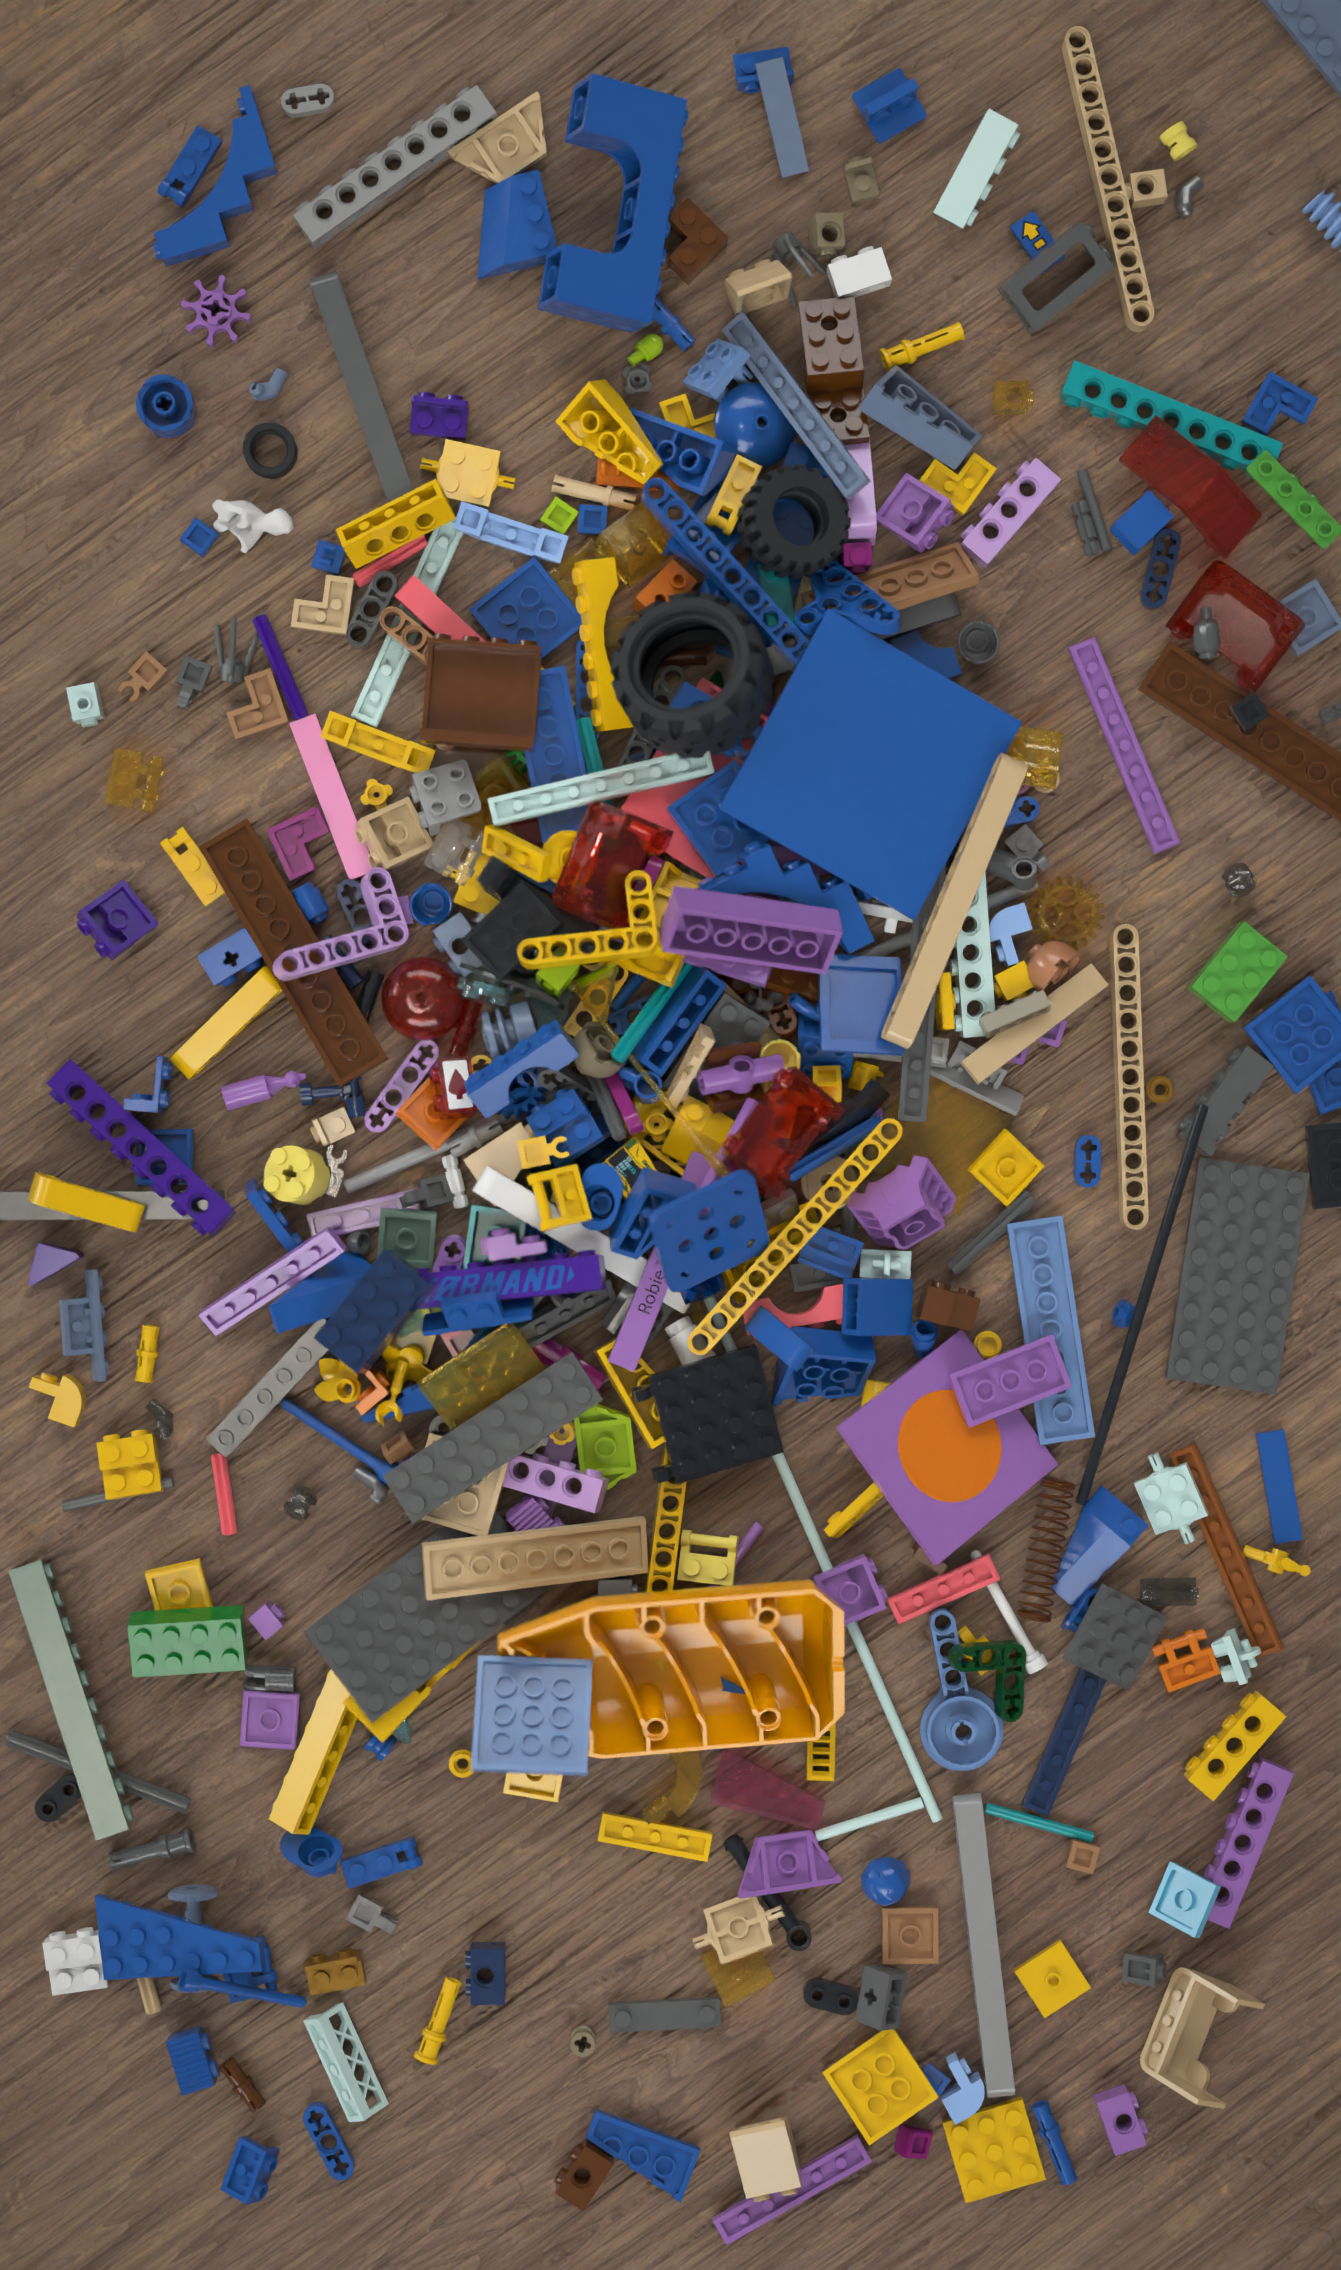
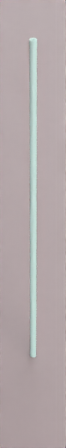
M706 1282L699 1285L698 1288L710 1313L717 1305L709 1283ZM715 1313L712 1316L716 1329L726 1327L727 1324L722 1313ZM728 1330L721 1338L726 1352L737 1349ZM784 1454L773 1455L774 1462L822 1571L825 1572L832 1569L833 1566ZM857 1621L846 1625L930 1818L933 1823L938 1822L943 1817L858 1623Z

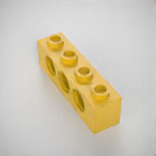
M434 479L337 528L336 531L343 549L357 569L456 519L440 484L437 479Z
M1257 1690L1253 1694L1248 1693L1240 1702L1241 1708L1235 1715L1230 1714L1221 1725L1223 1729L1218 1735H1212L1203 1746L1205 1750L1199 1757L1194 1756L1185 1766L1186 1772L1184 1776L1212 1801L1219 1796L1286 1718L1279 1709ZM1251 1716L1257 1717L1256 1726L1246 1729V1719ZM1234 1737L1238 1738L1239 1744L1237 1748L1228 1750L1226 1748L1228 1740ZM1220 1759L1221 1765L1217 1770H1208V1764L1211 1760Z

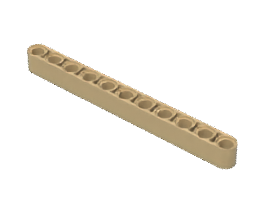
M1074 26L1068 30L1064 38L1062 53L1106 242L1112 257L1111 263L1115 267L1113 272L1125 323L1131 331L1142 332L1153 320V303L1091 37L1084 27ZM1079 39L1083 46L1075 48L1070 44L1069 40ZM1076 67H1086L1089 74L1080 75L1076 71ZM1082 94H1092L1095 97V102H1086ZM1096 120L1101 124L1102 129L1093 130L1088 122ZM1104 148L1108 156L1105 158L1099 157L1095 153V149ZM1110 175L1114 179L1115 184H1105L1101 176ZM1108 203H1117L1121 211L1112 212L1108 208ZM1117 229L1125 231L1127 239H1117L1114 231ZM1120 258H1131L1134 266H1123ZM1127 285H1137L1140 289V294H1130L1127 290ZM1133 312H1143L1146 316V321H1136Z
M1000 753L997 757L881 1034L882 1039L909 1049L912 1045L1022 785L1028 764L1004 753Z
M1123 924L1115 927L1111 931L1109 938L1119 1217L1123 1226L1138 1230L1147 1224L1149 1218L1139 935L1134 926ZM1120 930H1126L1130 934V942L1127 945H1123L1118 941L1117 935ZM1122 957L1129 959L1131 962V970L1128 973H1124L1119 969L1118 963ZM1124 985L1132 989L1133 994L1129 1001L1123 1000L1119 994L1121 987ZM1125 1013L1130 1014L1134 1020L1132 1027L1129 1029H1125L1120 1022L1122 1015ZM1126 1041L1131 1042L1135 1048L1133 1055L1130 1057H1126L1121 1050L1123 1043ZM1127 1069H1131L1136 1076L1134 1083L1131 1085H1127L1122 1078L1124 1071ZM1128 1097H1132L1137 1104L1135 1111L1132 1113L1125 1111L1123 1106L1125 1099ZM1129 1125L1135 1126L1138 1132L1137 1137L1132 1141L1126 1139L1124 1134L1126 1127ZM1130 1153L1136 1154L1139 1160L1138 1165L1133 1169L1128 1168L1125 1162L1127 1155ZM1136 1181L1140 1189L1136 1196L1131 1197L1128 1195L1126 1188L1128 1183ZM1137 1209L1141 1217L1138 1223L1132 1225L1129 1223L1127 1216L1129 1211Z

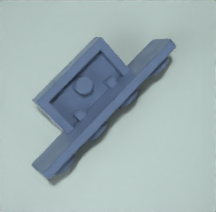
M85 1269L86 1297L59 1300L63 1356L90 1354L92 1381L104 1382L106 1381V1375L109 1373L108 1360L104 1358V1347L107 1344V1337L105 1331L102 1330V1319L105 1315L104 1305L100 1302L99 1293L102 1290V1278L98 1274L97 1269Z

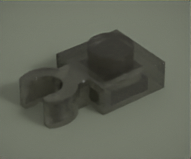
M330 1145L326 1151L328 1162L327 1164L325 1163L330 1171V1181L325 1194L337 1197L346 1173L339 1166L340 1163L347 1159L348 1150H344L340 1158H335L332 1154L334 1145Z

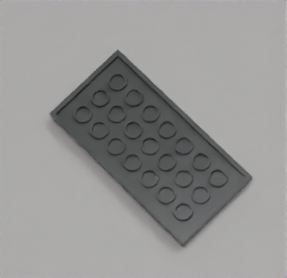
M1198 1157L1165 1378L1277 1395L1310 1174Z
M496 1511L489 1535L512 1532ZM444 1526L422 1543L474 1537L477 1535ZM421 1543L304 1630V1633L370 1723H373L552 1585L427 1600L425 1597Z

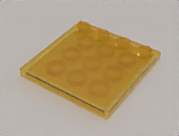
M930 1075L926 1123L898 1121L903 1130L901 1138L872 1170L885 1177L896 1169L897 1164L910 1167L914 1155L928 1158L957 1197L951 1213L960 1217L978 1183V1180L967 1169L1004 1128L1007 1129L1012 1118ZM899 1093L885 1119L890 1118L897 1121ZM885 1124L884 1129L881 1131L882 1136L889 1140L894 1139L897 1136V1128L892 1124ZM870 1145L864 1156L865 1159L872 1161L878 1157V1149L874 1145Z
M507 1323L417 1382V1385L448 1427L454 1430L547 1368L515 1324Z

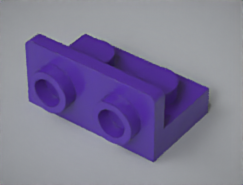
M419 392L418 396L412 395L410 435L466 440L469 412L468 401L463 400V397L458 395H447L446 399L435 398V394L429 392Z

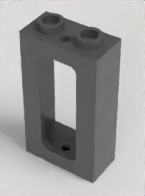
M1082 222L1073 224L997 287V290L1029 333L1037 332L1115 268L1111 263L1112 257L1104 247L1100 248L1094 239L1096 235L1089 225H1084ZM1077 243H1081L1093 259V267L1039 311L1034 310L1023 295V288Z

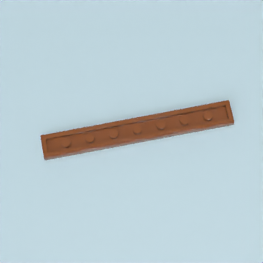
M1193 1443L1171 1451L1169 1456L1174 1467L1187 1462L1208 1510V1516L1197 1521L1251 1646H1260L1261 1654L1256 1657L1260 1658L1283 1650L1282 1640L1197 1444Z

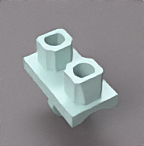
M862 1249L860 1253L859 1277L910 1279L912 1251Z
M1235 1628L1227 1630L1223 1637L1212 1642L1211 1648L1216 1658L1228 1655L1231 1663L1222 1665L1220 1668L1223 1681H1238L1239 1685L1248 1683L1247 1679L1252 1677L1250 1668L1258 1666L1255 1657L1261 1654L1260 1646L1251 1647L1248 1639L1240 1641Z

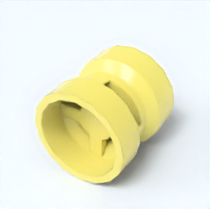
M1183 121L1171 126L1159 137L1163 145L1169 147L1170 156L1174 162L1180 160L1198 146L1195 139L1187 134V127Z

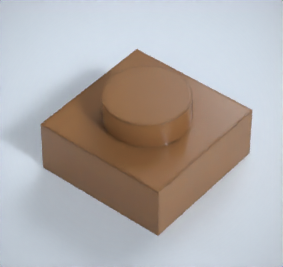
M404 1430L380 1445L384 1457L390 1465L395 1461L403 1460L414 1449L409 1436Z
M1072 1838L1065 1866L1093 1875L1100 1846Z

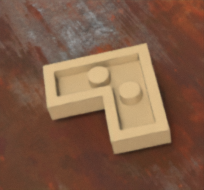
M326 575L323 602L294 599L291 627L346 635L350 621L354 578Z

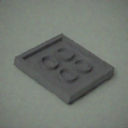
M1102 1583L1062 1658L1129 1691L1168 1617Z

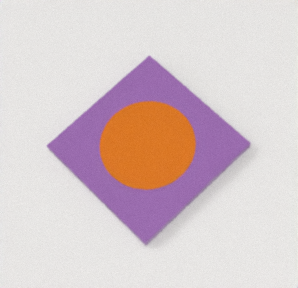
M962 1329L953 1333L836 1427L933 1565H938L1058 1465L1045 1445H1039L1038 1435L1019 1409L973 1427H967L947 1374L981 1362L984 1359Z

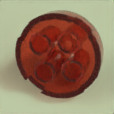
M415 957L397 965L387 976L382 988L381 1004L387 1021L398 1033L417 1041H432L447 1035L459 1024L466 1007V992L459 975L448 964L432 957ZM423 992L426 994L427 999L424 1003L417 1002L416 996L418 993Z

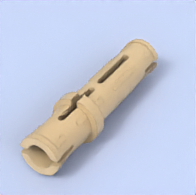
M557 474L554 477L553 482L564 484V487L552 485L551 492L553 493L556 492L602 503L603 506H608V508L609 506H614L634 512L636 504L627 503L624 500L636 502L637 494L614 490L613 486L607 485L606 488L562 477Z

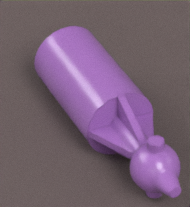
M289 1071L285 1077H272L263 1074L222 1086L221 1090L225 1105L229 1111L271 1099L274 1094L286 1085L291 1088L297 1087L306 1078V1073Z

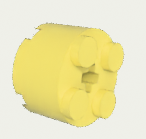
M298 1146L276 1148L271 1152L265 1166L264 1188L278 1200L298 1205H308L326 1192L330 1181V1171L328 1166L325 1165L324 1158L316 1151Z

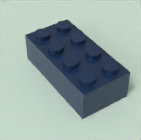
M384 1249L314 1338L356 1374H366L436 1285L394 1250Z

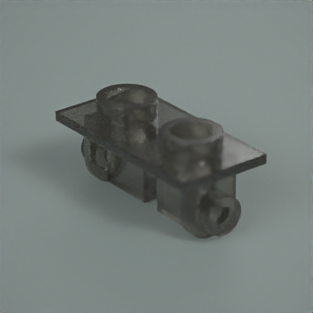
M1196 1577L1140 1578V1602L1147 1606H1196V1599H1199Z

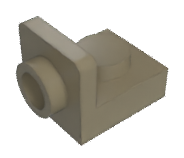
M857 156L848 160V163L844 166L843 173L852 204L874 199L880 195L872 167V157L864 158V156Z

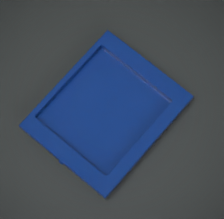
M834 954L827 973H818L820 1052L904 1055L903 1047L881 1038L883 1027L901 987L900 958Z

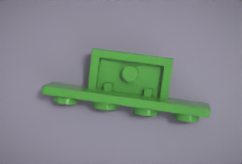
M1267 450L1263 451L1246 468V472L1321 549H1325L1341 533V526L1321 506L1320 501L1313 494L1308 493L1301 486L1299 479L1292 473H1288Z

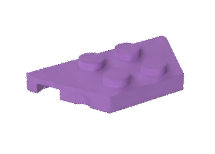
M806 1829L755 1837L738 1891V1898L743 1899L841 1883L842 1879L828 1861L830 1859L825 1851L819 1847L818 1840L812 1830Z

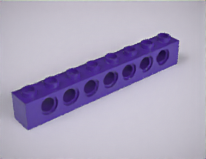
M71 1059L47 1082V1085L52 1089L49 1093L51 1097L60 1105L66 1102L72 1108L69 1113L81 1124L86 1120L92 1126L89 1131L100 1142L106 1139L113 1146L109 1150L121 1161L126 1157L133 1164L130 1169L141 1179L145 1176L153 1182L151 1188L161 1198L167 1195L172 1199L174 1203L171 1207L182 1217L188 1214L194 1220L191 1225L204 1236L206 1233H209L214 1238L236 1214L235 1210L128 1111L124 1110L116 1100ZM85 1089V1095L82 1099H72L75 1090ZM98 1107H104L106 1109L105 1115L100 1119H94L92 1117L93 1111ZM122 1125L126 1127V1132L122 1137H113V1130L117 1126ZM139 1144L146 1145V1152L142 1156L133 1155L135 1146ZM158 1163L167 1164V1169L162 1175L153 1174V1169ZM180 1181L186 1182L187 1189L184 1193H174L173 1189L176 1183ZM200 1200L208 1202V1207L204 1212H194L196 1202Z

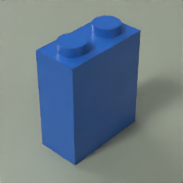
M843 1278L842 1334L855 1336L911 1335L913 1279Z

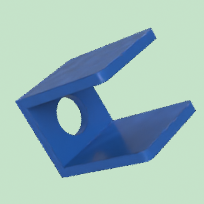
M1148 490L1110 528V532L1132 555H1135L1170 522L1174 515Z

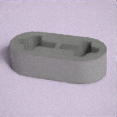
M315 84L285 91L281 97V104L288 116L298 118L330 111L335 104V97L328 85ZM320 92H324V95L329 97L325 99V104L323 105L318 100L310 101L317 99ZM292 97H296L297 101H306L298 103L297 109H292L291 105H287L291 103Z

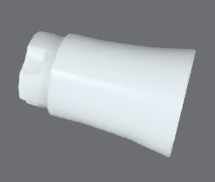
M688 1315L665 1328L666 1333L670 1337L669 1341L682 1365L716 1355L712 1349L706 1354L697 1355L688 1348V1337L697 1327L696 1324L693 1325ZM696 1334L693 1337L692 1343L696 1349L703 1350L707 1348L708 1343L701 1334Z

